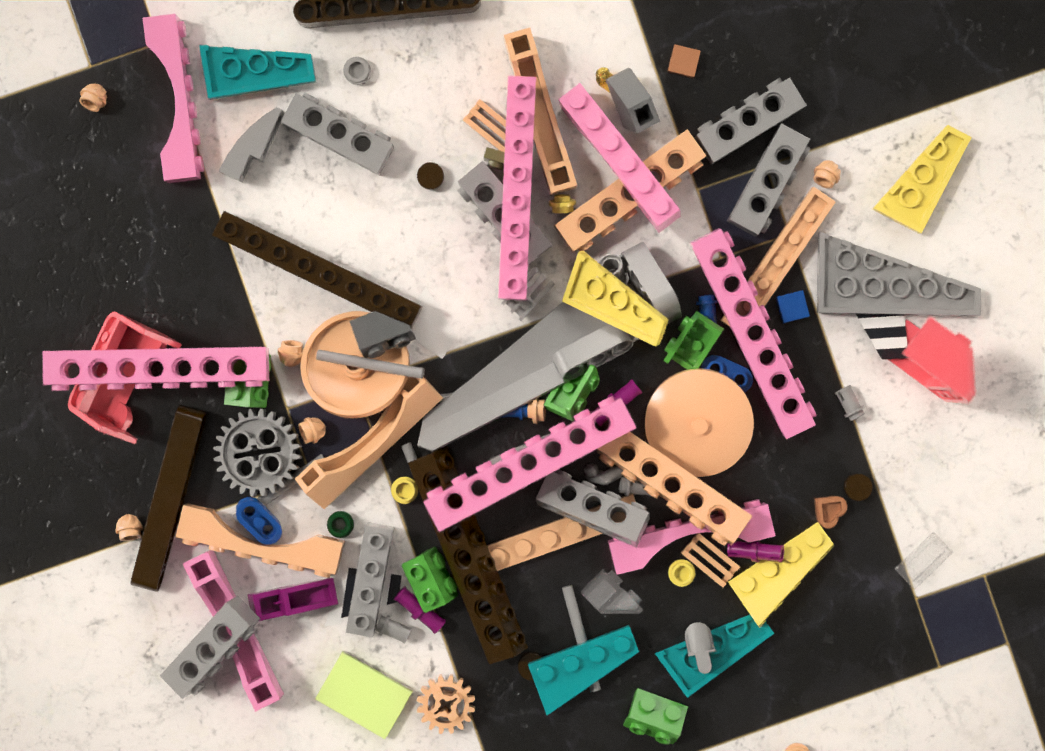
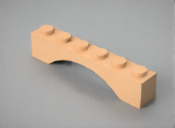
M529 27L504 35V43L514 76L536 77L533 140L549 194L552 196L576 189V179L553 111L531 29Z
M408 377L399 396L386 407L377 423L367 434L341 452L314 460L295 480L307 496L325 509L439 403L443 397L424 377L423 379Z
M189 503L183 505L176 537L183 539L182 543L186 545L198 546L199 543L209 545L208 549L224 553L225 549L236 551L235 556L251 559V555L262 557L261 562L277 565L279 561L287 563L289 569L304 571V568L315 570V575L330 578L331 574L335 575L338 572L345 540L318 534L308 540L293 544L265 545L233 530L220 518L214 509Z

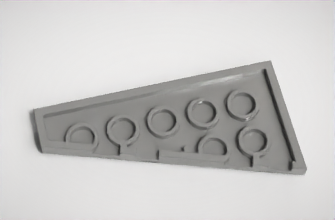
M818 232L817 313L981 316V288L942 276L925 268L911 265L908 262L880 252L863 248L846 240L829 236V234Z

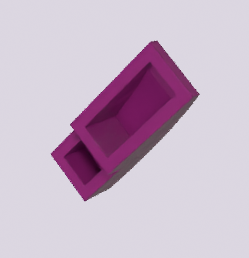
M333 577L247 594L250 609L260 618L259 621L338 604Z

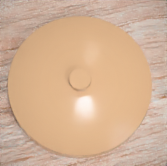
M351 311L328 319L312 333L303 349L301 376L307 392L321 408L339 417L362 418L382 411L399 396L408 378L407 376L316 359L319 349L364 357L359 350L349 321L370 312ZM407 346L403 348L394 347L386 350L379 357L369 358L410 366Z
M688 369L667 378L654 391L648 402L645 414V431L649 445L695 477L715 475L733 466L747 450L754 429L752 408L744 391L728 376L710 369Z

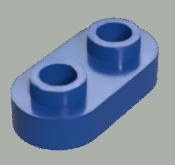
M711 355L704 359L700 369H710V366L716 363L719 366V372L728 376L733 381H735V377L738 374L744 377V382L739 385L744 392L751 387L753 376L747 368L718 355Z
M246 497L238 502L236 506L237 520L260 543L270 545L280 539L282 528L279 520L258 499ZM247 507L254 508V511L251 513H246L244 510ZM266 525L273 527L270 531L263 530V527Z

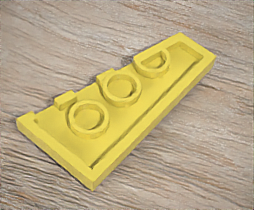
M946 125L872 210L921 234L972 137Z
M578 252L562 302L654 346L660 345L669 319L586 252Z
M817 522L784 544V559L782 563L760 560L728 583L760 628L771 613L776 611L783 603L782 601L791 591L797 588L801 580L834 547V544Z

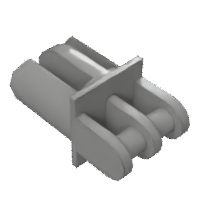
M536 266L527 274V283L538 272L539 269ZM542 274L527 290L526 300L531 306L526 311L520 306L523 300H519L518 303L514 300H503L501 304H507L511 308L510 312L517 313L520 316L519 320L522 321L555 283L551 280L533 300L530 295L546 279Z
M693 623L685 632L688 656L695 655L699 671L706 674L712 668L709 652L715 651L712 633L707 625Z

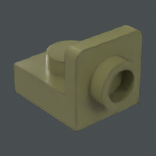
M486 147L483 158L484 161L488 162L487 166L503 171L505 152Z

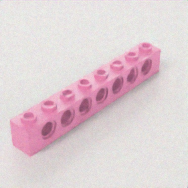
M508 76L498 297L500 300L526 301L536 77Z
M718 228L689 242L782 435L788 439L815 426L816 424L813 420L817 416L810 401L805 403L801 395L805 390L799 378L793 379L790 369L793 368V365L787 353L782 355L778 348V345L782 344L776 330L770 331L766 323L770 319L764 305L758 306L754 298L758 295L753 282L751 280L747 282L742 273L746 271V268L740 256L735 257L731 250V247L735 245L728 231L723 233L722 229ZM724 252L727 257L726 263L723 266L716 267L712 262L714 254ZM730 276H735L738 279V287L733 291H727L724 287L725 280ZM741 301H748L750 304V310L745 315H738L736 312L737 304ZM754 325L760 326L762 329L761 336L757 339H750L748 336L749 329ZM764 350H772V361L766 364L761 363V353ZM777 374H783L785 376V383L781 387H773L772 378ZM790 398L796 399V408L790 412L784 411V402Z
M269 348L43 351V385H52V391L69 390V385H80V390H97V385L107 384V389H124V384H135V389H152V383H163V388H180V383H190V388H207V382H218V387H235V382H246V387L262 386V381H269ZM215 360L219 364V371L217 374L210 376L206 372V365L208 362ZM238 360H244L247 364V370L242 375L235 374L233 366ZM159 361L164 369L160 376L155 377L151 373V366ZM183 361H188L191 364V372L187 376H181L178 371V367ZM104 362L108 367V372L104 377L99 378L96 374V367ZM128 362H132L136 367V371L131 377H126L123 372V368ZM73 363L78 364L80 368V373L76 378H71L68 374V369Z
M613 396L598 403L599 409L591 413L586 409L573 416L576 421L567 426L564 422L549 429L551 434L541 439L540 435H536L525 441L527 447L516 451L514 447L500 455L502 460L494 464L489 460L476 467L477 473L467 477L466 473L451 480L453 486L445 490L440 486L428 492V499L424 500V504L439 532L635 429L636 426L622 399L614 400ZM600 415H605L609 419V427L604 431H598L594 425L595 419ZM575 428H581L585 433V439L580 444H574L570 440V433ZM551 441H556L561 446L560 453L555 457H550L545 452L546 445ZM526 454H532L536 457L535 467L529 470L521 466V458ZM507 467L512 471V477L508 482H500L496 478V472L499 468ZM477 480H483L488 486L486 493L483 495H476L471 489L472 484ZM452 493H458L463 498V504L458 508H452L447 503V497Z

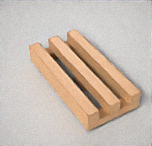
M479 99L468 115L464 117L463 122L497 150L505 152V146H502L471 120L475 116L505 141L506 134L480 114L478 110L480 108L504 128H506V120Z
M697 533L681 552V554L723 588L740 568L739 565L700 533ZM698 540L728 563L731 568L726 570L697 546ZM694 549L723 573V578H719L691 555L689 551Z

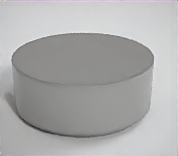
M352 57L344 65V76L351 84L362 85L369 80L371 68L364 58Z

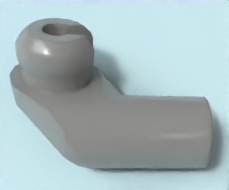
M594 463L587 464L584 467L585 478L590 483L608 485L623 477L621 475L623 470L616 465L606 471L599 470L598 466Z

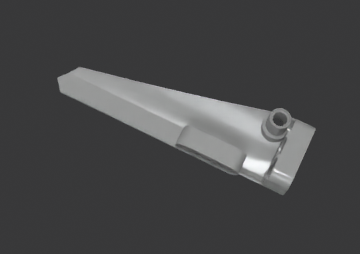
M644 242L622 252L619 256L608 254L600 259L599 264L608 271L617 269V271L612 273L615 277L669 319L667 325L682 317L680 304L673 288ZM562 302L479 373L427 413L422 420L417 445L435 452L585 374L590 364L597 368L624 354L633 346V342L639 340V338Z

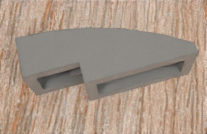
M276 107L251 125L227 154L219 172L243 183L253 158L264 162L285 114L284 111Z

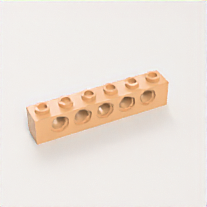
M687 129L645 159L643 163L649 171L657 172L660 175L659 184L663 188L666 186L670 190L682 181L679 176L688 171L692 174L704 165L701 160L706 157V154ZM673 155L680 157L682 167L679 169L671 168L668 164V158ZM619 179L554 225V228L572 253L577 250L579 252L587 250L594 245L591 240L600 234L602 237H605L616 229L613 225L621 218L626 222L638 213L635 209L638 207L637 203L625 198L624 190L626 188ZM613 203L617 209L616 215L612 217L605 216L602 212V205ZM585 218L591 219L595 224L594 231L590 233L583 232L580 228V221Z
M630 431L597 448V453L600 454L599 459L609 467L616 465L622 469L621 475L633 483L637 480L645 485L643 489L645 492L656 499L658 496H661L668 501L666 504L668 508L677 514H680L681 511L691 517L689 519L691 524L700 530H703L704 527L713 533L711 537L724 546L727 543L731 546L734 544L752 515ZM623 449H631L635 453V458L632 461L626 462L620 458L619 454ZM647 464H652L657 468L658 473L654 477H647L643 474L642 468ZM676 480L680 485V490L675 493L668 492L665 489L666 481ZM691 495L699 496L703 502L702 506L697 509L691 508L687 502L688 497ZM713 511H721L725 516V522L719 525L713 523L710 519V514Z

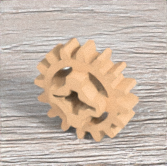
M439 674L438 682L430 678L428 680L430 687H421V691L425 695L417 697V701L423 703V705L417 707L418 713L425 714L421 718L422 723L429 720V729L432 730L437 726L439 727V734L443 733L444 728H448L450 734H453L454 726L461 730L464 729L462 721L470 722L472 717L468 712H475V706L469 704L475 700V695L467 694L471 690V686L463 687V678H460L457 682L453 681V674L449 675L448 680H444L443 675ZM443 687H452L456 690L453 692L447 691ZM432 693L436 701L435 704L432 705L431 708H429L428 699ZM442 699H444L446 702L449 700L452 701L450 709H448V707L446 706L440 707ZM464 699V709L460 714L457 704ZM439 716L446 717L450 721H442L437 718Z

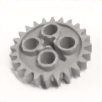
M249 409L248 417L243 412H239V421L230 418L231 427H221L226 433L225 436H216V439L222 442L221 446L213 448L220 452V456L215 457L214 461L222 462L217 472H226L222 480H233L230 486L231 489H235L240 485V494H245L250 489L251 497H256L258 489L261 496H267L268 488L273 494L277 493V484L282 488H286L287 484L284 479L293 480L295 478L290 471L291 469L299 470L300 467L294 461L302 459L301 455L295 454V450L302 447L300 444H294V440L299 437V434L289 433L293 428V424L283 426L286 418L281 416L275 420L276 412L271 411L266 417L265 409H260L258 416L254 409ZM267 430H272L275 435V440L270 445L264 441V434ZM242 434L248 438V445L244 449H241L237 444V439ZM281 447L280 452L261 454L259 458L257 456L235 458L237 453L256 451L257 448L270 449ZM273 456L279 462V467L274 472L268 468V460ZM245 461H249L252 465V472L248 476L244 475L241 470V466Z

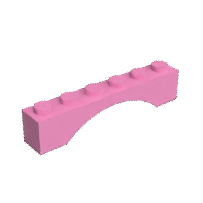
M176 14L143 18L146 45L165 66L175 95L173 128L168 142L160 153L164 181L175 183L201 179L200 172H204V163L202 156H198L197 145H200L201 141L199 130L194 129L193 118H197L195 102H191L189 92L193 91L194 88L192 76L187 75L186 64H190L188 48L183 46V37H186L185 23L180 21Z
M581 83L558 99L563 112L613 170L658 233L681 217L678 206Z
M760 499L745 502L742 509L752 515L738 538L747 542H753L774 537L775 532L768 504L760 503ZM718 511V514L710 515L711 521L719 525L725 522V516L721 511ZM681 518L666 521L665 527L655 529V525L646 526L637 548L615 538L608 540L615 572L618 575L642 569L659 550L676 539L690 534L711 531L705 527L703 530H700L689 521L681 522Z
M206 551L183 563L195 590L213 617L226 602L236 597L214 551ZM226 626L227 633L232 636L230 628ZM255 634L246 641L242 639L237 644L240 649L232 657L240 675L243 688L256 712L280 700L284 693Z

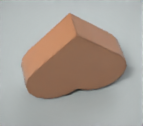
M839 496L814 498L817 522L824 528H833L838 522V517L846 513L847 502Z

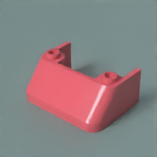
M112 312L107 316L91 350L166 349L167 344L180 349L182 344L127 316ZM104 362L100 363L96 367L97 376L102 378L107 374V365ZM128 362L123 368L126 377L133 376L136 371V367L132 362ZM107 384L97 385V390H80V385L74 386L68 400V408L71 412L100 432L133 444L137 441V438L126 431L133 421L131 409L126 404L135 384H124V389H107Z
M932 317L927 319L921 329L910 321L905 320L907 348L903 354L908 358L888 360L942 400L951 403L969 404L976 395L973 349L970 347L972 342L960 333L953 334Z

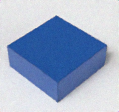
M803 290L775 297L782 323L810 316Z

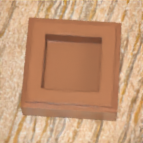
M674 44L667 72L694 78L701 51Z

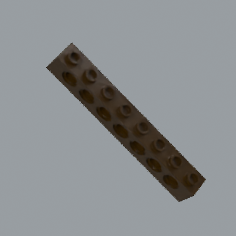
M223 211L212 234L370 312L376 311L410 325L411 329L423 306L226 211Z
M447 447L408 462L423 502L428 499V492L440 486L443 490L453 486L451 480L459 476L453 457L450 455ZM452 493L447 497V503L452 508H458L463 504V498L458 493ZM427 510L488 663L493 664L517 656L528 648L526 638L520 629L515 610L510 604L505 586L499 577L495 561L489 552L475 513L439 532Z

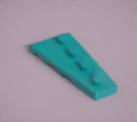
M199 45L209 100L316 83L311 54Z
M747 615L711 630L715 651L709 652L712 668L706 674L699 671L696 656H688L685 641L659 651L655 655L688 698L773 635L774 632L765 622L759 628L751 615Z
M629 625L528 663L546 715H549L639 652Z

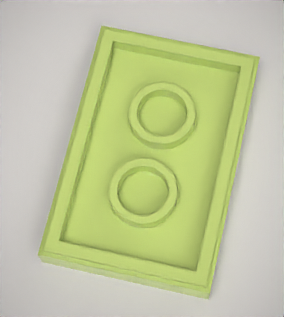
M342 651L315 699L386 739L413 691Z

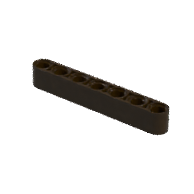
M299 0L293 8V14L300 26L304 28H318L472 13L479 9L481 0H475L472 4H465L462 0H449V3L444 7L437 6L434 3L435 0H421L422 5L418 9L409 8L407 6L409 0H391L395 3V7L390 12L381 10V4L386 0ZM365 3L368 5V9L364 14H356L354 12L355 5ZM330 6H339L341 8L339 15L336 17L328 16L327 10ZM304 8L314 10L313 16L310 19L300 18V13Z
M179 405L177 408L131 577L132 586L158 592L161 587L207 416L205 411Z

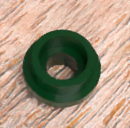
M336 511L329 516L327 529L332 536L344 538L353 531L354 520L349 513ZM338 519L345 521L346 526L344 529L337 528L336 521Z

